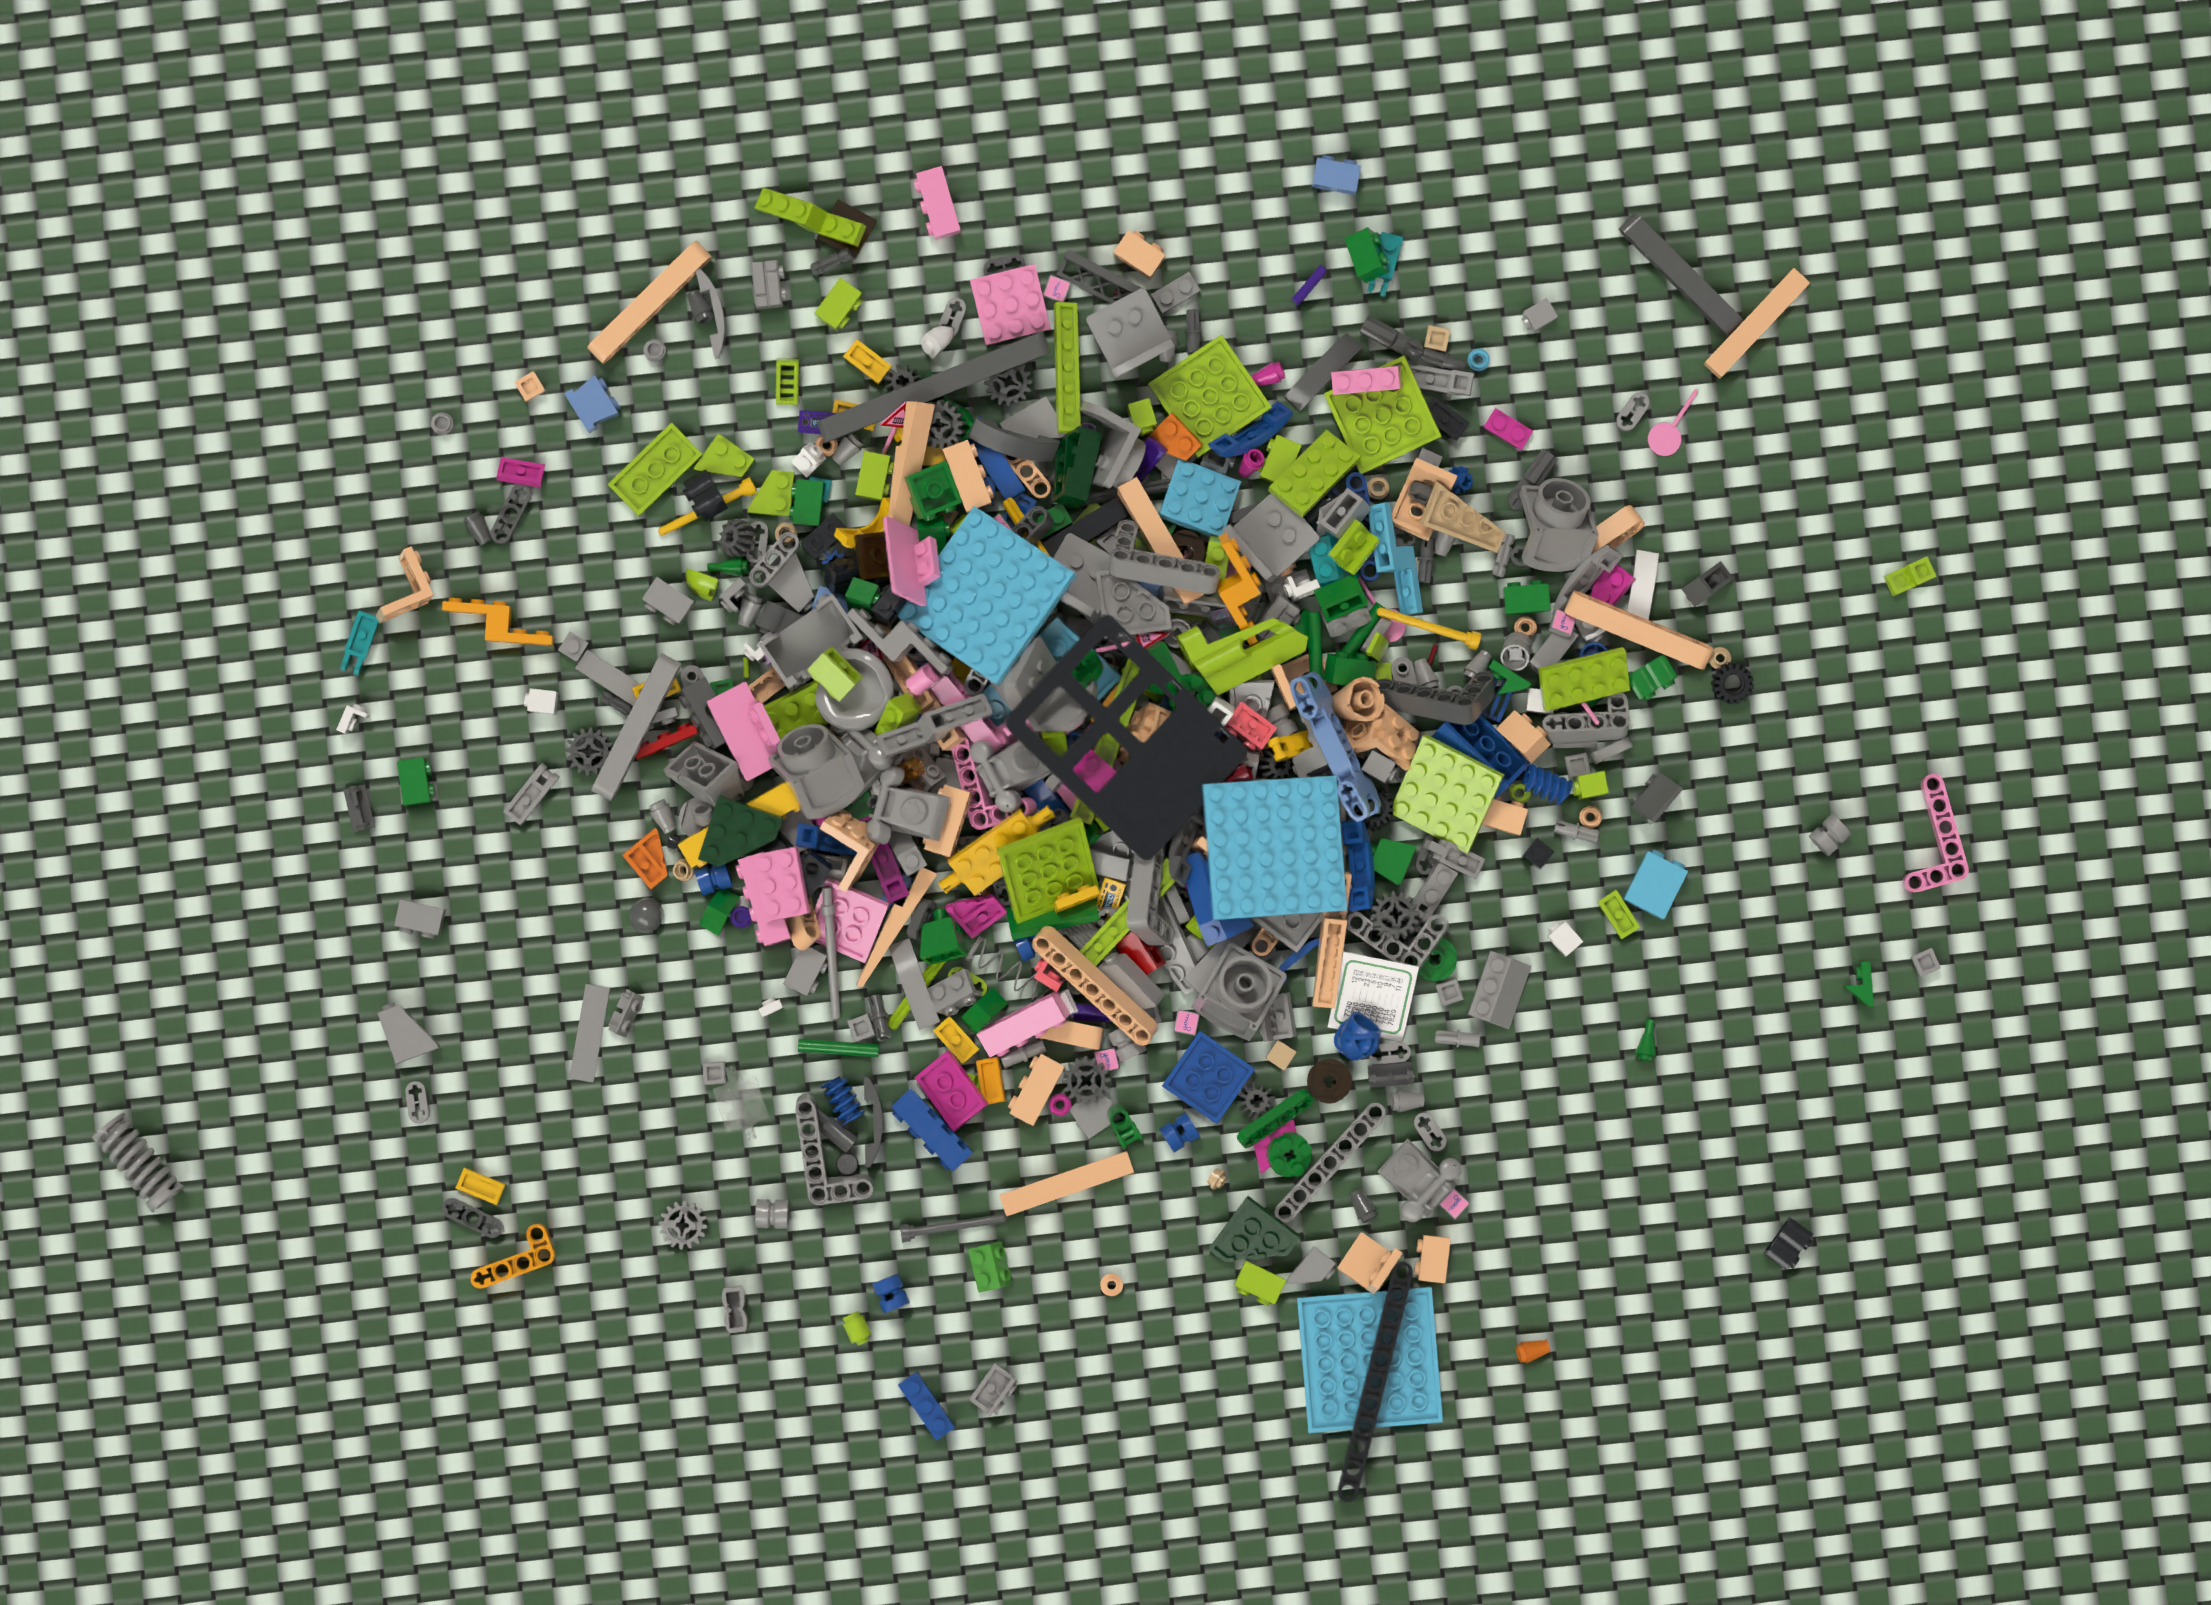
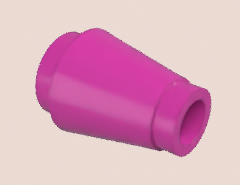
M1271 362L1251 375L1258 387L1280 383L1282 379L1286 378L1280 362Z
M1251 449L1249 452L1244 453L1238 469L1240 476L1248 478L1264 465V455L1257 449Z

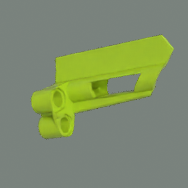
M1271 618L1210 644H1207L1197 626L1177 635L1176 639L1184 652L1183 657L1190 671L1198 670L1215 693L1220 695L1272 667L1305 652L1308 637L1289 624L1276 618ZM1266 629L1275 633L1267 639L1245 650L1243 649L1244 640Z

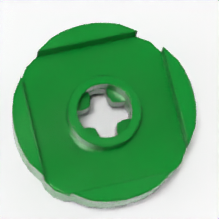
M1091 650L1072 671V675L1085 688L1088 687L1087 683L1091 680L1095 682L1102 674L1103 664L1097 653Z
M1197 673L1183 674L1176 679L1189 692H1193L1194 697L1206 709L1214 700L1215 694L1212 691V687L1203 676ZM1172 684L1170 692L1174 695L1178 689ZM1169 699L1170 706L1174 710L1175 703Z
M1425 938L1419 942L1420 948L1423 950L1428 949L1431 945L1430 939ZM1442 938L1432 952L1434 955L1437 953L1440 955V963L1438 965L1436 963L1431 965L1429 963L1431 959L1429 956L1418 971V975L1426 980L1439 981L1446 979L1453 973L1457 964V954L1454 946L1448 940ZM1413 955V956H1412L1413 966H1417L1418 960H1417V958Z
M1286 1132L1279 1138L1275 1137L1270 1142L1266 1157L1269 1165L1278 1175L1298 1177L1304 1173V1170L1310 1164L1312 1148L1302 1135L1296 1132ZM1290 1150H1293V1157L1287 1159L1284 1156L1285 1152L1289 1153Z

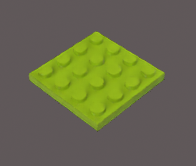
M1222 334L1148 383L1149 388L1168 416L1174 412L1204 444L1195 453L1197 458L1211 450L1208 443L1225 433L1232 436L1272 409Z
M1405 356L1381 366L1401 365L1403 388L1337 395H1333L1332 389L1324 393L1347 446L1361 456L1360 461L1356 464L1361 474H1365L1442 437Z
M1425 734L1410 764L1412 769H1408L1395 797L1392 815L1438 839L1457 845L1459 850L1468 854L1504 778V774Z
M1080 817L996 849L1012 912L1017 924L1053 911V904L1057 901L1056 897L1067 892L1070 895L1078 892V888L1088 884L1090 887L1097 885L1099 890L1083 821Z

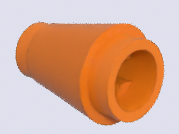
M1547 1339L1520 1342V1345L1515 1347L1520 1363L1525 1362L1527 1364L1546 1353H1550V1345Z

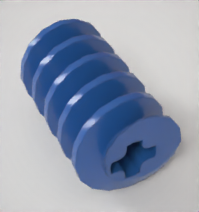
M1530 764L1526 768L1522 778V783L1525 784V792H1529L1533 788L1532 794L1535 796L1541 791V799H1544L1548 794V802H1552L1556 798L1555 804L1558 806L1568 797L1573 784L1571 780L1567 781L1566 778L1552 774L1548 770L1544 771L1541 767L1536 768L1534 764Z
M839 1076L821 1085V1088H829L825 1096H833L829 1104H837L833 1112H841L837 1120H845L842 1124L844 1125L862 1116L865 1111L856 1110L861 1103L852 1102L857 1095L848 1094L852 1086H844L848 1078H840Z

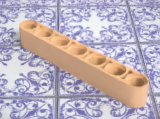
M694 241L588 345L587 349L602 364L606 363L697 274L696 270L702 269L711 260L712 256L697 241Z
M1573 590L1564 610L1565 613L1574 618L1702 670H1705L1714 650L1708 644L1579 591Z
M1050 926L1043 927L1032 942L1034 950L1135 1043L1147 1045L1158 1030L1155 1020L1056 929Z

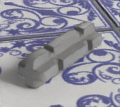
M1505 533L1502 545L1498 551L1495 562L1497 564L1494 566L1493 575L1498 577L1505 575V566L1508 564L1512 550L1511 545L1514 543L1515 536Z

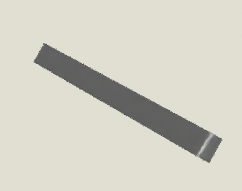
M1039 332L817 422L824 442L827 443L885 420L906 401L930 402L1051 353L1044 333Z

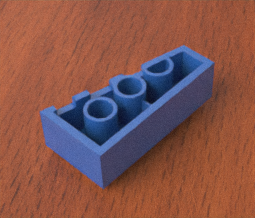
M912 1088L892 1106L894 1109L892 1114L899 1122L904 1120L910 1126L907 1130L916 1139L920 1137L925 1142L923 1146L932 1155L936 1153L941 1158L939 1162L947 1171L951 1169L954 1172L974 1152Z

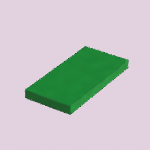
M1095 899L1059 913L1053 910L1019 924L1014 919L1011 905L1005 906L1012 940L1037 935L1045 926L1059 930L1100 920Z

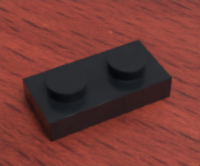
M1435 397L1428 404L1438 428L1457 441L1470 422Z

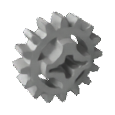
M684 1200L682 1206H680L678 1201L674 1202L675 1208L671 1206L666 1207L668 1214L661 1213L665 1220L659 1222V1225L664 1226L660 1234L666 1233L665 1242L672 1240L671 1247L678 1243L680 1249L684 1248V1244L692 1248L693 1241L699 1244L700 1240L698 1237H705L706 1234L702 1232V1229L708 1228V1225L703 1224V1220L707 1219V1216L700 1215L703 1210L702 1208L694 1209L696 1203L687 1206V1200ZM680 1210L678 1218L669 1220L673 1213ZM689 1211L696 1216L698 1222L693 1221L689 1217ZM682 1218L685 1219V1223H689V1227L685 1228L684 1232L678 1226V1223L682 1222ZM669 1228H673L678 1233L677 1238L671 1234ZM691 1230H697L692 1238L687 1239V1233Z

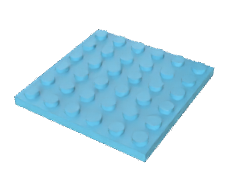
M973 506L938 556L941 577L925 586L927 605L922 607L908 600L899 612L898 618L903 621H913L920 628L919 632L924 636H927L997 686H1000L1077 575Z
M1336 776L1202 785L1212 920L1347 911Z
M1432 1287L1409 1289L1375 1428L1443 1422ZM1402 1289L1391 1291L1393 1299L1398 1300L1402 1298ZM1376 1291L1374 1294L1362 1292L1297 1298L1308 1433L1352 1430L1386 1291ZM1394 1309L1388 1310L1385 1314V1318L1389 1322L1395 1321L1398 1317V1313ZM1384 1331L1381 1333L1380 1341L1387 1344L1392 1340L1391 1332ZM1383 1353L1377 1354L1374 1358L1375 1364L1384 1365L1387 1361L1386 1355ZM1373 1375L1370 1377V1386L1378 1387L1381 1384L1380 1376ZM1368 1397L1364 1400L1363 1405L1366 1409H1372L1375 1407L1376 1401L1374 1398ZM1362 1419L1359 1421L1358 1429L1370 1428L1369 1420Z

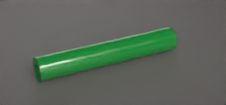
M1376 602L1369 611L1372 620L1358 627L1341 651L1349 652V656H1354L1381 619V616L1377 615V609L1385 607Z
M1320 612L1307 613L1309 673L1314 671L1323 679ZM1310 677V682L1316 689L1317 681L1315 678Z
M799 1039L798 1052L879 1057V1044Z

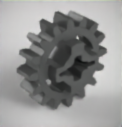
M1025 364L1021 367L1012 368L1004 374L992 376L989 380L984 381V385L990 386L986 389V393H993L991 396L992 401L997 398L999 399V406L1006 402L1007 407H1010L1011 402L1018 406V399L1020 398L1024 401L1026 400L1024 393H1031L1027 385H1032L1033 382L1032 380H1027L1031 373L1024 372ZM1017 372L1023 377V384L1017 381ZM1012 378V383L1015 385H1009L1006 388L1002 380ZM993 381L1000 385L999 394L993 386ZM1011 392H1019L1015 396L1008 397L1009 393Z
M938 400L937 404L936 402L929 403L934 404L935 407L927 443L933 442V448H937L940 445L941 449H945L947 446L955 445L954 441H961L962 439L959 434L966 432L962 429V425L967 424V422L961 421V417L965 414L957 412L959 406L952 407V401L944 403V400ZM941 422V423L948 424V425H947V426H940V425H936V424Z
M592 727L589 728L588 733L582 728L580 729L581 735L573 733L574 741L567 740L571 747L565 749L566 752L570 753L566 760L573 761L570 767L572 769L578 767L577 773L579 774L585 770L586 776H590L591 771L595 775H599L598 769H602L610 753L609 748L613 746V743H606L609 736L601 737V730H598L595 734ZM585 738L584 744L580 747L576 746L580 740ZM595 738L601 741L604 749L596 746ZM589 746H591V749L599 753L591 754L590 758H588L587 754L580 751L588 750ZM575 755H579L584 759V766L577 761ZM598 757H603L597 765L593 766L594 761Z
M1392 891L1390 897L1384 893L1382 896L1383 901L1377 898L1375 901L1377 906H1372L1371 912L1375 914L1370 916V920L1376 921L1372 928L1380 929L1378 932L1379 936L1385 933L1386 940L1390 936H1394V940L1398 941L1399 935L1406 939L1407 932L1411 934L1414 932L1412 926L1418 925L1419 921L1415 918H1418L1420 914L1419 912H1414L1417 904L1411 905L1410 901L1412 898L1408 897L1405 900L1403 898L1404 893L1402 892L1399 897L1396 896L1394 891ZM1389 904L1387 910L1380 912L1385 905ZM1393 909L1395 915L1398 917L1397 922H1395L1394 917L1391 916ZM1409 921L1405 927L1400 929L1403 922Z
M1084 1056L1083 1062L1076 1058V1065L1069 1063L1068 1066L1071 1070L1063 1072L1068 1076L1067 1079L1062 1080V1083L1068 1084L1064 1092L1071 1091L1069 1098L1071 1099L1076 1096V1103L1078 1104L1081 1099L1085 1100L1086 1105H1088L1089 1099L1097 1103L1096 1097L1099 1095L1104 1098L1105 1096L1102 1091L1109 1090V1087L1105 1086V1082L1111 1081L1110 1078H1105V1074L1109 1071H1102L1101 1068L1104 1063L1095 1064L1096 1058H1093L1091 1062H1088L1087 1056ZM1089 1065L1093 1068L1090 1071L1083 1072L1078 1067ZM1094 1072L1090 1080L1092 1085L1088 1086L1086 1084L1079 1089L1078 1087L1082 1082L1080 1077L1082 1075L1088 1076ZM1098 1073L1101 1075L1100 1088L1095 1084V1076ZM1072 1074L1077 1077V1085L1074 1088L1071 1084ZM1082 1090H1091L1094 1094L1083 1096L1079 1093Z

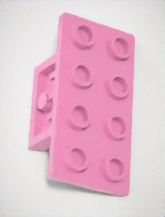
M886 516L883 518L892 592L924 607L927 605L925 586L941 577L936 539L929 536L919 542L916 529Z
M742 682L708 700L706 703L745 781H749L772 769L768 758L778 752L777 743H779L780 738L762 702L755 701L747 683Z

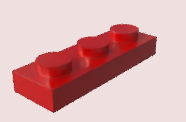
M686 723L677 727L678 732L670 735L668 731L658 735V740L649 743L648 740L644 741L635 757L637 760H640L700 733L694 725L691 726L690 723Z

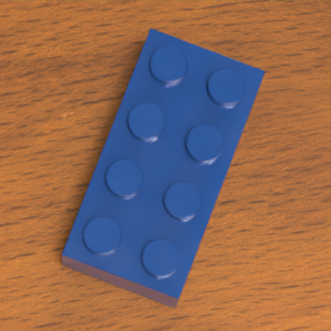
M1481 714L1475 722L1467 725L1446 721L1431 736L1504 774L1494 799L1531 764Z

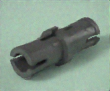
M872 995L868 998L872 1013L870 1017L871 1022L874 1023L877 1040L886 1041L891 1038L887 1021L889 1016L885 1012L882 995Z

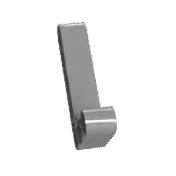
M1131 520L1119 522L1109 563V573L1111 575L1204 594H1213L1217 591L1220 569L1216 565L1135 550L1138 525Z
M1166 844L1150 860H1143L1136 854L1134 857L1126 922L1129 930L1149 946L1171 945L1174 939L1172 926L1157 914Z
M1349 904L1347 906L1346 928L1393 962L1407 964V958L1414 955L1418 960V971L1449 928L1448 920L1445 917L1433 915L1425 923L1410 946H1407L1399 939L1395 941L1394 936H1390L1386 940L1385 933L1381 935V939L1378 942H1373L1370 939L1371 932L1373 930H1380L1379 928H1372L1375 922L1359 911H1350ZM1355 917H1360L1363 920V925L1360 929H1354L1352 926V920ZM1435 919L1443 921L1444 927L1441 931L1437 932L1433 929L1432 923ZM1423 937H1427L1431 941L1430 947L1426 950L1421 949L1419 945ZM1393 942L1399 945V952L1396 955H1391L1388 951L1389 945Z
M800 1095L796 1100L795 1112L809 1200L815 1205H825L870 1197L873 1192V1180L867 1174L827 1178L816 1101L812 1095ZM808 1102L812 1108L807 1111L802 1110L800 1104ZM805 1124H812L815 1130L806 1132L803 1126ZM814 1145L818 1148V1151L811 1154L806 1148ZM813 1167H818L822 1172L819 1175H813L809 1170ZM865 1182L869 1185V1188L867 1190H860L857 1185ZM842 1185L847 1188V1191L845 1193H838L835 1191V1188ZM818 1188L822 1189L825 1194L818 1197L813 1194V1191Z

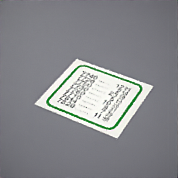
M1344 952L1335 1009H1331L1328 1027L1338 1029L1350 1017L1352 1012H1358L1368 1017L1381 1029V1038L1402 1042L1419 967Z

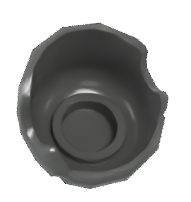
M649 897L637 900L629 912V920L632 927L642 933H650L656 930L664 917L661 903Z

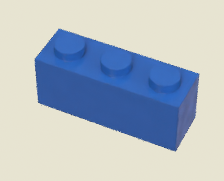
M918 1371L898 1384L936 1441L955 1428L954 1423Z

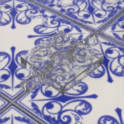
M731 1066L730 1070L729 1067L725 1068L729 1081L723 1086L713 1089L725 1130L727 1132L736 1128H744L748 1141L752 1140V1138L756 1139L753 1125L758 1121L769 1118L756 1075L748 1078H737L734 1066Z

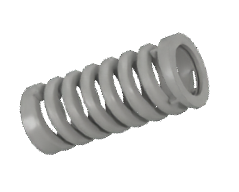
M121 1113L96 1132L92 1139L100 1147L102 1146L104 1153L111 1152L109 1156L111 1162L119 1161L117 1169L120 1172L126 1171L124 1178L127 1181L134 1180L132 1188L134 1190L142 1189L139 1194L140 1198H150L146 1204L153 1212L173 1198L184 1186L179 1181L176 1182V1176H171L154 1187L169 1172L167 1166L146 1178L162 1162L160 1157L155 1158L138 1169L154 1153L153 1148L147 1149L130 1160L147 1144L146 1139L143 1138L122 1151L139 1135V1131L134 1129L116 1141L132 1125L130 1120L125 1121L127 1117L124 1113ZM174 1184V1188L169 1190V1187Z

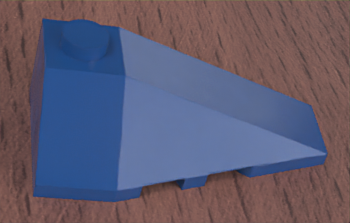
M1200 851L1188 855L1186 861L1192 868L1186 886L1199 929L1207 947L1254 927L1251 917L1212 920L1208 860Z

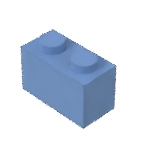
M1331 156L1317 158L1312 187L1356 195L1361 166L1357 165V162L1353 160L1338 162Z

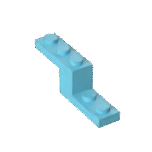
M1390 502L1370 506L1372 509L1368 513L1371 534L1380 539V543L1374 549L1377 573L1394 572L1400 613L1405 615L1422 613L1423 608L1414 547H1396Z

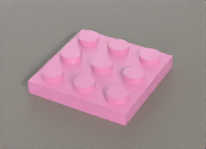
M1035 264L970 279L986 345L1051 329Z
M827 877L823 887H831L832 904H835L833 919L836 951L866 963L890 903L852 887L845 893L838 888L841 882ZM821 891L814 909L821 936L815 942L827 947L825 919L821 909L823 904V892Z

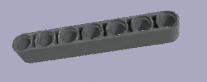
M1633 213L1618 228L1620 233L1724 336L1728 337L1743 322L1741 316L1638 214Z

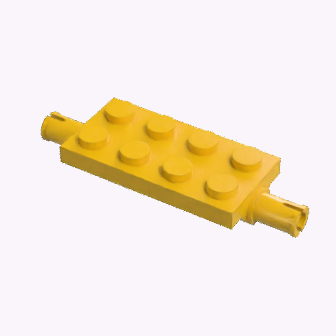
M1048 805L1032 817L1030 815L1026 816L1021 809L1017 810L949 858L948 864L954 872L939 881V886L947 894L960 883H965L974 896L1003 876L996 849L1039 833L1041 826L1055 818L1054 812L1049 810L1050 807Z

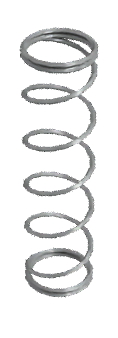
M979 936V938L971 948L970 952L968 953V956L966 957V960L970 961L973 955L975 954L976 950L980 946V944L984 941V946L978 962V968L982 969L986 967L995 957H997L1002 952L1001 960L996 973V980L1004 978L1013 968H1015L1020 963L1018 974L1014 983V991H1019L1020 989H1022L1036 975L1035 973L1020 988L1016 989V984L1022 968V962L1019 961L1014 966H1012L1003 976L998 978V973L1004 957V950L999 951L985 965L980 967L981 959L986 946V939H983V937ZM1038 980L1036 981L1034 991L1032 994V1002H1034V995L1039 982ZM1048 988L1038 999L1042 998L1051 988Z

